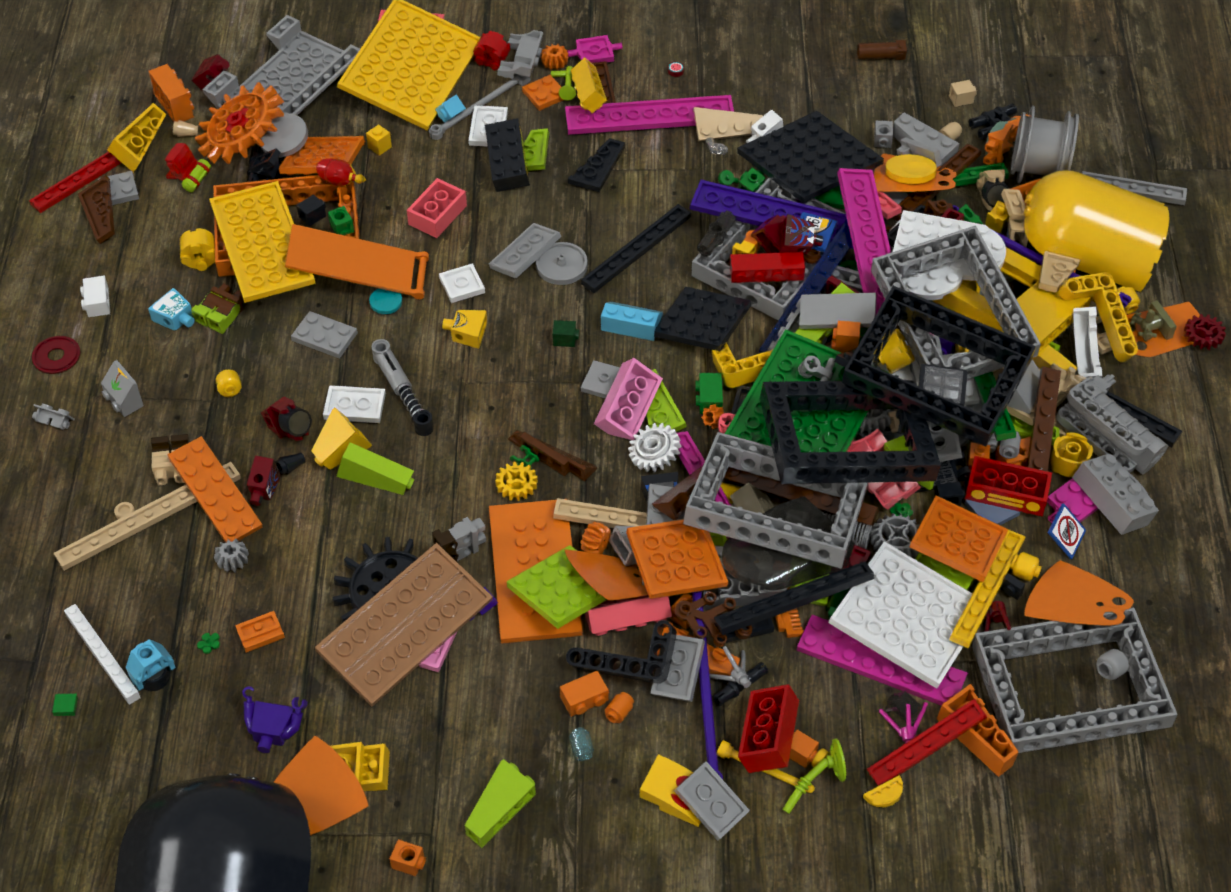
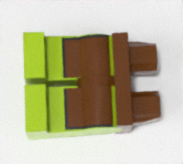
M223 283L219 288L213 286L211 292L205 296L200 305H195L191 309L195 322L206 327L209 326L210 329L223 334L238 314L243 311L242 303L244 300L241 291L237 290L232 295L229 285Z

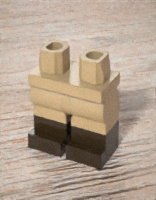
M188 434L171 435V440H169L168 436L151 438L152 471L158 485H166L169 478H174L177 483H185L168 459L167 454L190 442Z

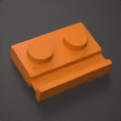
M274 611L235 625L246 653L285 638Z

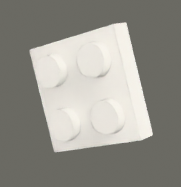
M473 263L439 273V279L451 303L485 293L484 285Z

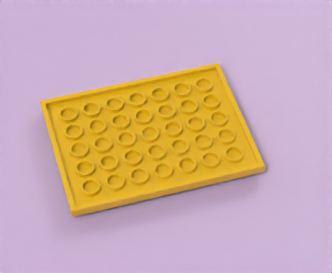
M393 0L337 83V88L428 131L438 115L435 109L444 103L474 57L473 50L480 37L404 0Z

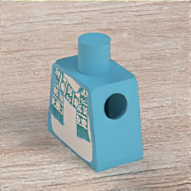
M174 288L148 308L153 322L172 330H177L183 324L191 327L195 321L192 317L190 303Z

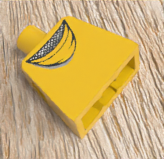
M458 310L454 320L444 318L442 329L451 330V337L454 342L479 349L487 326V312L485 310Z

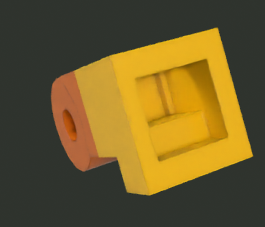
M754 230L746 233L745 239L741 244H734L732 254L757 253L760 249V244L752 236Z

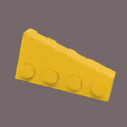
M154 103L151 104L113 139L107 150L134 173L163 122L166 113Z

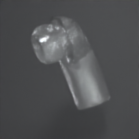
M712 137L706 139V144L712 154L725 155L728 152V148L724 144L715 143Z

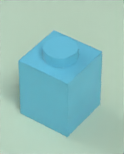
M455 95L435 110L439 118L445 123L466 108L458 96Z

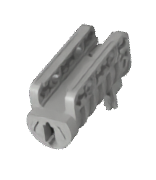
M1113 374L1106 375L1103 378L1099 375L1094 378L1088 377L1071 388L1067 395L1069 402L1059 409L1056 414V420L1069 432L1085 436L1090 446L1092 445L1093 452L1098 457L1109 454L1105 450L1110 451L1117 458V463L1129 473L1136 469L1142 475L1148 472L1161 459L1168 445L1106 395L1109 388L1116 383ZM1077 426L1082 427L1084 431H1081Z

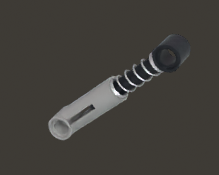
M385 339L374 341L371 346L374 362L380 366L395 394L400 396L403 404L407 407V411L410 412L415 432L420 436L430 435L434 429L432 414L422 409V405L418 404L419 400L412 393V385L391 351L389 342Z

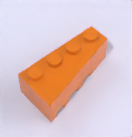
M969 684L941 705L937 720L941 721L975 699L987 715V718L957 737V739L999 777L1013 766L1019 751L1004 730H1000L996 724L997 720L995 717L988 713L984 707L985 703L974 693L975 689Z

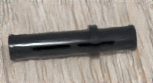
M760 662L746 672L751 684L768 674L766 665L762 667L764 663ZM728 682L725 688L712 697L714 702L721 707L731 698L738 697L745 688L737 682Z

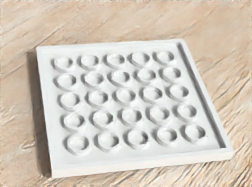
M884 541L868 564L874 572L875 579L852 587L828 623L937 689L964 647L949 639L972 593Z

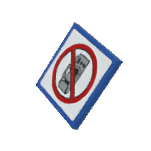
M1062 503L1047 533L1069 559H1073L1086 529L1068 507Z

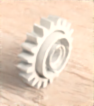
M654 423L652 428L646 425L645 431L639 429L640 435H633L635 440L630 441L631 447L628 448L630 452L629 457L640 470L644 468L648 472L652 468L656 472L657 467L664 470L663 465L671 466L669 461H676L674 455L680 454L678 448H681L679 442L681 440L675 429H671L670 425L665 427L661 423L657 427Z

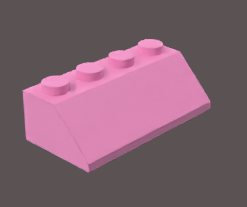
M635 358L622 363L594 425L609 435L635 440L633 435H637L663 378Z

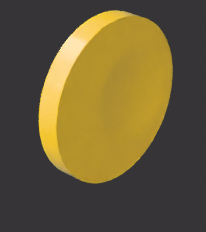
M912 154L898 155L886 162L885 173L890 179L900 183L920 184L928 182L936 176L937 166L934 161L924 156Z

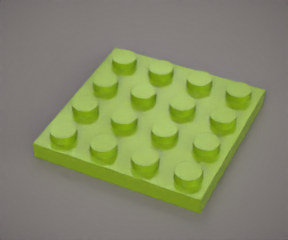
M570 545L564 548L567 550H576ZM564 549L507 581V588L557 629L607 600L580 576L567 558Z

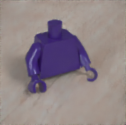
M250 686L245 687L242 694L247 700L244 702V721L247 730L252 734L254 741L259 742L257 750L262 753H269L272 745H284L287 739H290L299 731L303 716L301 711L307 707V701L303 699L300 707L298 706L299 697H295L292 700L293 707L259 701L254 703L252 696H248L245 693V690L250 689L254 691V688Z

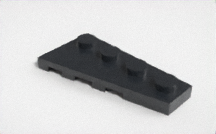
M609 138L597 150L594 156H590L587 159V163L583 167L580 166L573 176L571 175L567 178L568 184L600 192L625 149V142Z

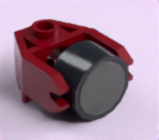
M287 397L280 398L260 412L268 428L277 434L280 439L286 436L298 441L303 440V435H309L312 423L311 415L308 411L297 407L295 402Z

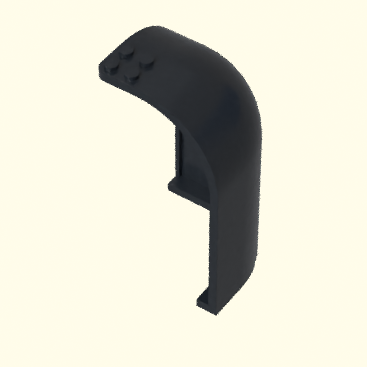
M230 773L228 775L207 776L167 785L151 795L139 807L127 826L118 856L114 892H308L311 866V838L303 806L297 796L286 786L262 781L257 777H241L240 774Z

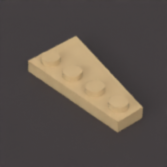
M693 108L698 142L752 135V125L763 117V115Z

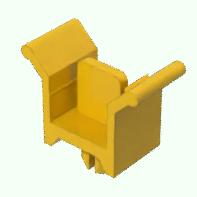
M998 200L991 212L987 213L985 223L988 228L1000 234L1005 221L1008 222L1009 219L1005 203Z

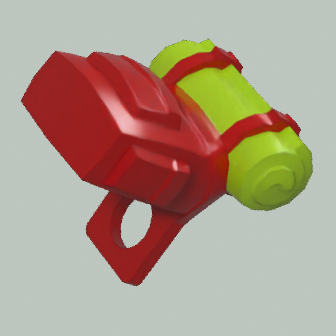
M177 143L165 158L170 169L166 178L181 180L182 187L190 193L199 187L201 181L210 172L212 167L205 159L197 161L185 143Z

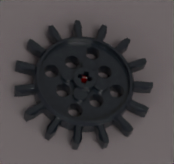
M385 537V551L373 554L367 543L362 544L363 552L367 559L360 564L346 556L344 559L345 566L354 571L351 578L334 576L335 585L349 587V594L333 597L334 606L351 603L353 608L341 616L342 623L418 559V557L411 554L414 550L413 539L409 538L404 551H392L390 537ZM390 564L396 565L395 568H387ZM374 578H382L379 582L373 581ZM363 590L368 591V593L365 595L358 594L360 591Z

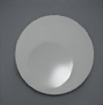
M285 113L283 117L272 120V123L278 130L276 132L267 131L261 138L264 142L262 149L265 153L277 148L281 152L279 157H286L296 153L304 146L308 138V128L301 117Z
M556 242L536 260V270L543 280L551 284H571L581 279L586 273L587 256L575 244Z

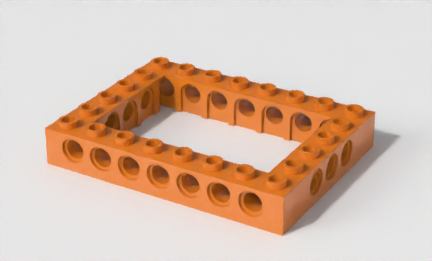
M319 175L213 186L214 197L278 181L287 205H297L312 195L322 199L324 202L338 200V208L345 206L353 220L354 232L345 236L360 239L355 181L346 186L339 187L328 183ZM214 216L215 264L218 276L235 275Z

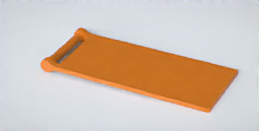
M292 224L285 267L411 295L416 299H423L425 294L423 287L426 262L429 260V254L424 251L414 252ZM416 258L419 260L416 289H411L414 260Z

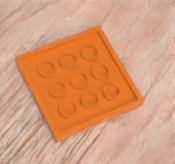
M364 136L308 137L306 143L299 151L286 156L279 167L280 174L310 175L317 173L316 166L318 162L327 158L340 159L352 164L365 143Z
M935 496L909 547L974 579L984 582L1008 529L939 496Z
M684 519L627 528L626 534L650 599L727 587L728 579L709 531L683 524Z

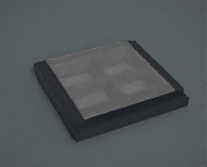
M921 364L918 386L930 392L932 390L935 394L948 400L953 399V402L964 406L968 370Z

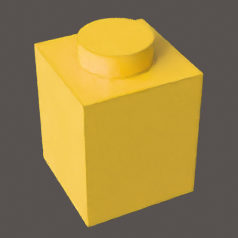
M379 124L366 133L368 148L380 156L392 148L390 132Z

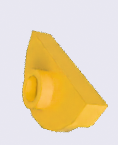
M900 775L863 794V798L869 804L876 807L894 805L900 799L903 792V781Z

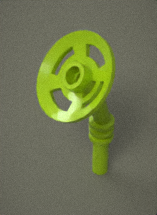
M837 738L832 740L830 755L823 758L804 777L800 778L801 781L797 782L798 785H795L796 789L783 807V811L790 814L802 794H806L805 790L809 789L808 786L812 785L811 781L826 767L828 769L833 768L835 775L841 782L846 780L845 759Z

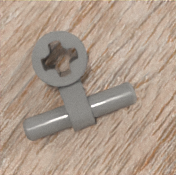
M808 356L799 365L798 372L804 378L815 376L821 379L820 381H830L833 375L832 370L835 365V359L829 358L824 368L817 357Z

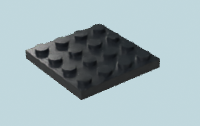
M685 287L657 325L654 337L721 351L751 307V300Z

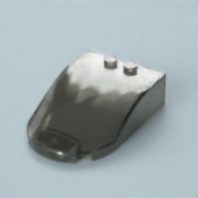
M805 496L779 504L762 514L777 519L782 518L784 521L795 524L800 523L802 526L816 530L822 529V531L827 533L831 532L832 524H834ZM731 537L724 543L721 559L726 570L740 582L751 586V583L763 586L764 590H780L847 568L855 543L850 540L842 568Z

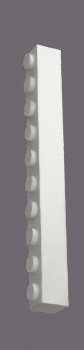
M76 604L65 609L66 617L127 703L130 705L140 699L135 686Z

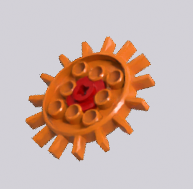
M257 82L251 93L242 85L238 96L231 99L230 96L225 94V104L219 109L209 108L213 114L211 120L199 123V126L207 132L195 137V140L201 146L198 148V151L203 157L207 156L215 164L222 155V159L227 164H230L233 154L240 152L244 158H247L248 148L254 144L261 147L264 146L261 138L266 132H276L278 130L272 123V120L284 116L282 110L277 107L284 103V100L277 94L272 85L265 90L262 84Z

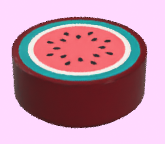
M671 62L668 65V74L673 77L682 76L684 74V65L681 62Z

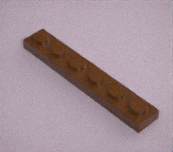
M1048 367L1040 369L1027 467L1048 472L1061 370Z

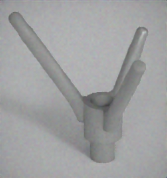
M724 646L723 650L734 668L731 676L710 674V678L742 684L744 688H748L751 682L746 674L745 651H741V667H738L728 648Z

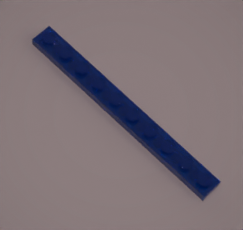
M847 219L760 347L759 353L767 352L772 341H777L779 330L782 326L786 327L788 324V316L791 312L795 313L797 310L796 304L801 295L820 294L827 283V279L834 273L852 246Z

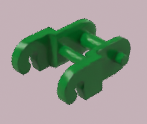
M525 445L520 447L521 451L525 450L526 456L523 459L517 458L514 455L510 457V460L512 462L515 461L517 465L523 462L524 467L531 466L534 462L539 461L538 456L533 454L531 449ZM529 457L531 460L526 462L525 460Z

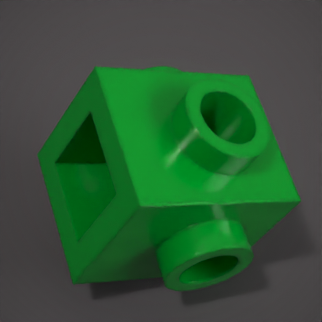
M751 168L748 172L745 171L742 174L738 188L756 192L765 182L766 177H764L761 171Z

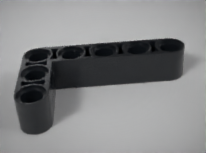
M658 621L653 629L647 659L573 647L567 651L566 660L578 670L588 672L598 670L600 674L652 683H663L668 677L677 631L668 621ZM669 627L668 634L661 636L662 630ZM664 647V654L657 656V651ZM581 654V660L574 663V658ZM597 658H601L600 664L598 666H594V660ZM620 661V667L613 670L614 663ZM640 664V670L637 673H633L634 666ZM656 668H660V674L653 677V671Z

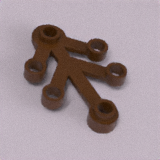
M708 591L703 598L692 603L688 601L677 603L675 614L678 619L687 621L694 632V638L704 640L707 635V628L716 646L722 647L725 645L727 636L719 632L715 626L714 617L734 610L736 601L733 598H726L723 604L706 612L699 611L698 609L715 603L717 596L714 592ZM707 597H712L713 600H708ZM726 603H731L732 607H729ZM696 619L702 620L706 628L699 626ZM751 625L745 627L748 630H743L742 628L736 630V636L742 640L748 639L753 630ZM701 631L704 635L701 636L697 632ZM717 638H722L723 642L718 641Z

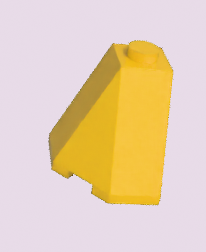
M334 407L311 451L316 456L314 460L319 466H326L331 470L340 465L342 456L350 442L364 449L370 448L372 444L342 412Z

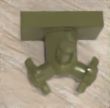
M1158 300L1151 302L1145 319L1141 318L1142 313L1138 312L1132 316L1130 324L1135 326L1137 323L1140 325L1144 332H1138V335L1142 336L1144 341L1157 337V334L1152 332L1156 329H1159L1166 340L1173 338L1177 326Z

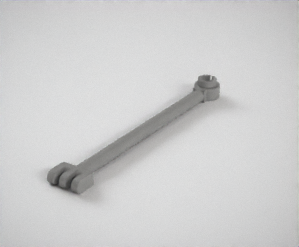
M515 74L513 79L511 78L510 81L444 124L432 125L429 129L430 138L432 137L434 140L442 138L447 129L473 113L474 105L484 106L517 83L524 86L530 81V77Z

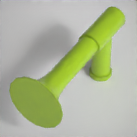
M567 66L564 71H551L552 77H565L566 79L565 86H562L559 90V96L564 100H572L576 96V91L571 86L572 66Z

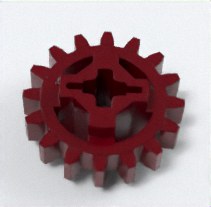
M1200 314L1199 318L1194 315L1192 319H1188L1185 325L1184 337H1188L1187 342H1194V347L1199 345L1200 349L1206 347L1210 350L1211 346L1217 348L1218 344H1222L1226 335V328L1222 326V321H1216L1217 317L1211 319L1209 314L1206 317Z

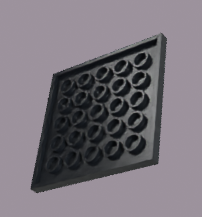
M818 111L812 112L737 148V153L802 203L839 186L837 175L839 168L872 170L884 163L883 157Z

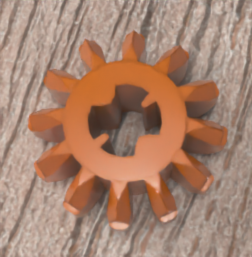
M551 44V46H546L545 49H542L541 62L545 68H550V70L556 69L558 71V68L564 69V65H567L568 52L564 46Z
M594 521L590 523L582 535L581 549L585 552L603 554L604 550L607 549L611 536L610 529L600 522Z

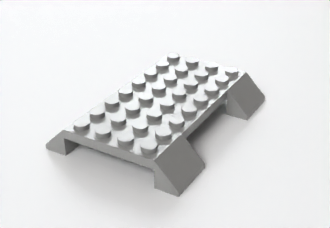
M286 15L266 33L279 51L239 86L237 76L223 71L202 90L213 105L219 109L226 103L224 95L227 94L231 99L238 96L242 85L245 86L249 93L253 91L257 82H260L265 90L272 85L277 94L284 100V103L277 107L284 114L298 115L349 67L360 48L350 45L345 50L337 48L301 31L300 21Z

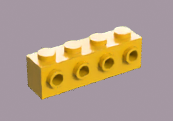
M584 57L571 69L572 80L575 83L574 87L578 92L577 96L580 99L581 107L594 113L602 107L607 99L596 67Z

